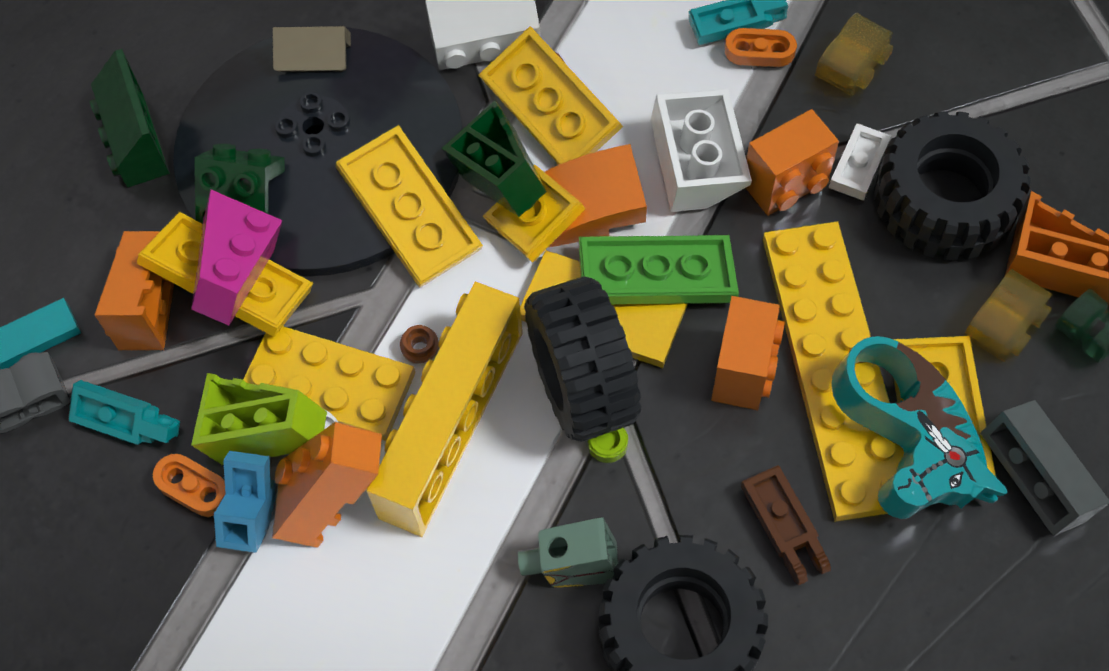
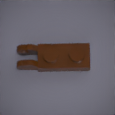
M777 465L742 481L740 487L780 558L783 557L785 566L794 582L799 586L808 581L806 570L795 552L805 546L814 567L821 575L831 571L829 559L818 541L819 535L780 466Z

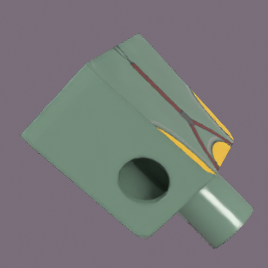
M604 517L542 529L538 532L539 548L518 551V564L522 576L542 573L550 585L556 588L604 584L607 582V579L613 578L614 568L619 563L617 543Z

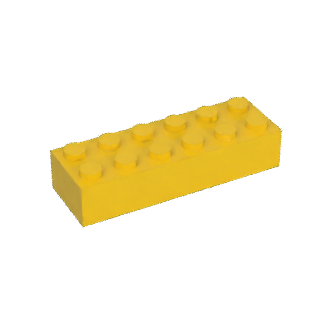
M476 281L469 294L464 293L460 297L456 307L457 317L451 327L446 326L443 330L438 345L440 350L434 360L430 359L426 363L421 375L422 384L417 394H411L407 399L403 409L404 419L398 430L393 429L390 432L384 448L386 454L379 465L378 475L367 487L368 496L379 520L420 537H423L523 334L519 297Z

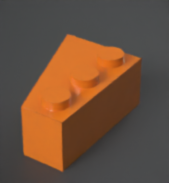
M1031 191L1018 217L1005 277L1109 305V234L1099 228L1094 232L1073 220L1074 214L1065 209L1062 213L1041 202L1042 196Z
M124 231L120 244L116 249L115 258L97 306L95 317L105 330V334L110 337L118 350L165 349L174 283L137 264L138 254L160 231Z
M334 422L280 460L275 471V482L278 484L272 538L318 548L324 541L322 531L326 526H336L341 520V514L338 513L345 503L354 504L377 477L382 434Z

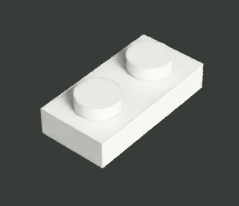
M857 123L831 178L829 188L864 201L890 142L891 135Z

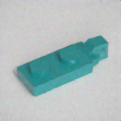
M725 0L690 9L688 19L698 45L726 39L728 34L735 29H765L772 26L773 23L787 18L788 3L786 0Z
M83 380L73 384L68 419L70 422L137 445L141 442L152 443L155 440L168 443L170 439L178 436L180 421L165 414H159V408L151 406L148 402Z

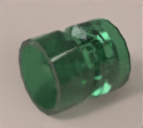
M1088 289L1062 314L1055 327L1071 341L1078 339L1082 341L1081 349L1094 361L1100 363L1109 356L1108 302L1094 290ZM1101 320L1106 326L1096 336H1093L1089 331Z

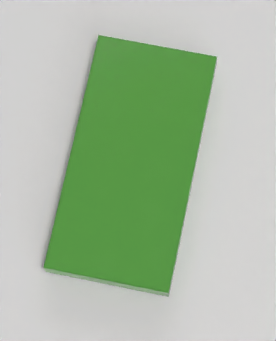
M729 235L579 237L581 277L585 276L598 281L602 285V290H605L608 294L611 304L730 303L732 296H739Z

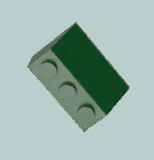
M123 49L115 50L91 83L95 99L89 101L97 121L102 120L104 125L99 127L98 131L105 148L110 147L112 151L111 155L106 156L114 177L121 175L127 188L170 173L143 91Z

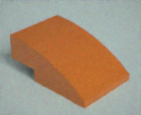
M630 144L590 153L544 171L585 207V210L548 248L579 242V237L609 236V229L646 222L647 205Z

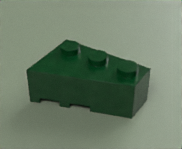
M496 100L441 148L464 180L518 217L532 208L536 201L547 192L516 130Z

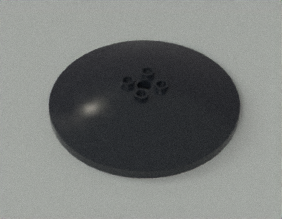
M346 27L351 33V47H346L345 71L277 72L273 69V37L241 51L219 67L201 85L191 99L181 119L174 144L175 178L179 193L190 216L195 220L196 156L213 149L215 144H232L236 146V150L248 152L250 149H267L271 151L273 156L285 157V172L268 181V214L283 220L274 252L269 260L299 276L311 277L349 272L369 266L394 254L395 252L335 167L336 162L399 125L450 198L460 174L441 148L455 137L463 127L455 97L437 69L412 48L382 34ZM314 125L324 127L318 134L309 135L305 133L309 127Z

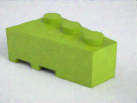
M207 373L191 446L221 465H224L223 460L229 451L269 457L287 455L324 430L327 411L296 389L260 383V385L249 384L242 379L233 378V380L220 378L216 374Z

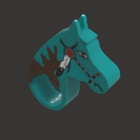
M879 336L863 339L849 351L836 367L832 376L831 386L836 403L850 419L898 444L904 450V455L898 464L897 472L881 486L878 493L879 504L885 512L892 517L906 519L935 503L957 505L961 509L974 498L995 503L998 500L997 496H1004L1007 493L1006 487L987 468L981 440L963 403L951 385L930 362L902 343ZM869 362L888 371L895 379L899 387L900 398L903 401L901 400L900 403H885L870 396L857 380L855 363Z

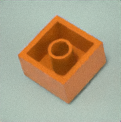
M810 109L749 143L746 160L752 182L750 186L746 187V190L767 216L779 209L785 211L791 208L799 198L808 193L816 194L827 186L839 140L813 109Z
M736 296L731 297L711 401L758 410L761 397H770L778 363L779 345L781 344L785 321L777 320L780 305Z

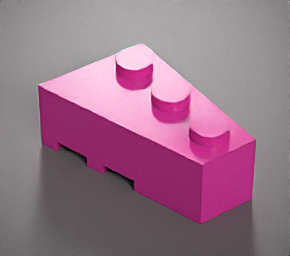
M210 189L202 226L192 310L230 325L272 256L283 220Z

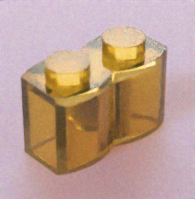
M855 13L845 24L838 37L831 42L821 56L815 76L851 96L859 87L866 89L875 74L873 68L878 63L883 65L892 53L894 46L890 44L893 32Z
M1011 269L972 319L963 336H970V341L1003 362L1011 353L1019 356L1031 339V336L1026 334L1032 324L1039 328L1052 311V308L1046 305L1052 293Z

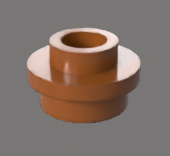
M415 325L408 328L400 340V349L403 356L413 363L428 362V360L435 357L439 350V340L436 333L423 325ZM419 342L427 344L422 349L413 348Z

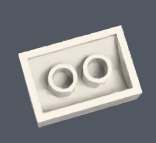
M425 0L430 34L439 70L455 69L463 65L493 61L529 26L540 36L535 0Z
M728 89L656 94L650 121L671 212L707 209L751 185L752 179Z

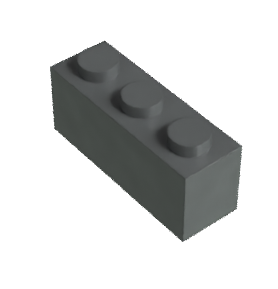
M1036 400L1004 410L980 432L1053 536L1087 522L1109 504V499Z

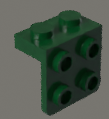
M215 144L213 149L196 156L195 220L203 224L210 189L268 214V181L285 172V157L273 156L271 151L267 149H250L248 152L238 151L236 146L232 144Z

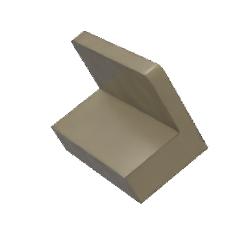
M345 26L273 27V69L277 72L345 71L346 47H351V33Z

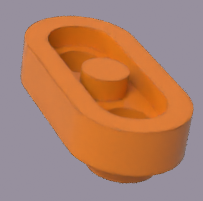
M739 28L728 34L725 43V55L729 61L737 65L783 67L793 61L797 42L791 33L784 30Z
M167 455L156 464L153 470V481L164 495L201 516H214L216 509L225 496V481L223 478L184 455ZM183 474L180 482L172 483L174 476ZM216 493L213 501L204 502L207 494Z

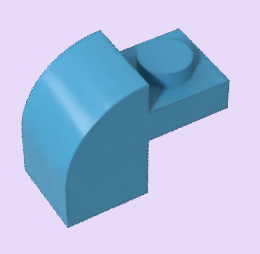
M229 451L223 460L225 496L214 513L216 547L257 553L268 531L276 496L275 480H270V457Z

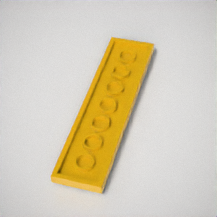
M837 221L764 232L763 244L782 318L785 321L784 326L834 522L887 514L879 504L878 493L881 486L897 472V467L904 455V451L898 444L850 419L836 403L831 386L833 373L839 363L858 342L871 337L839 223ZM869 362L855 363V374L861 387L873 398L890 403L880 367Z

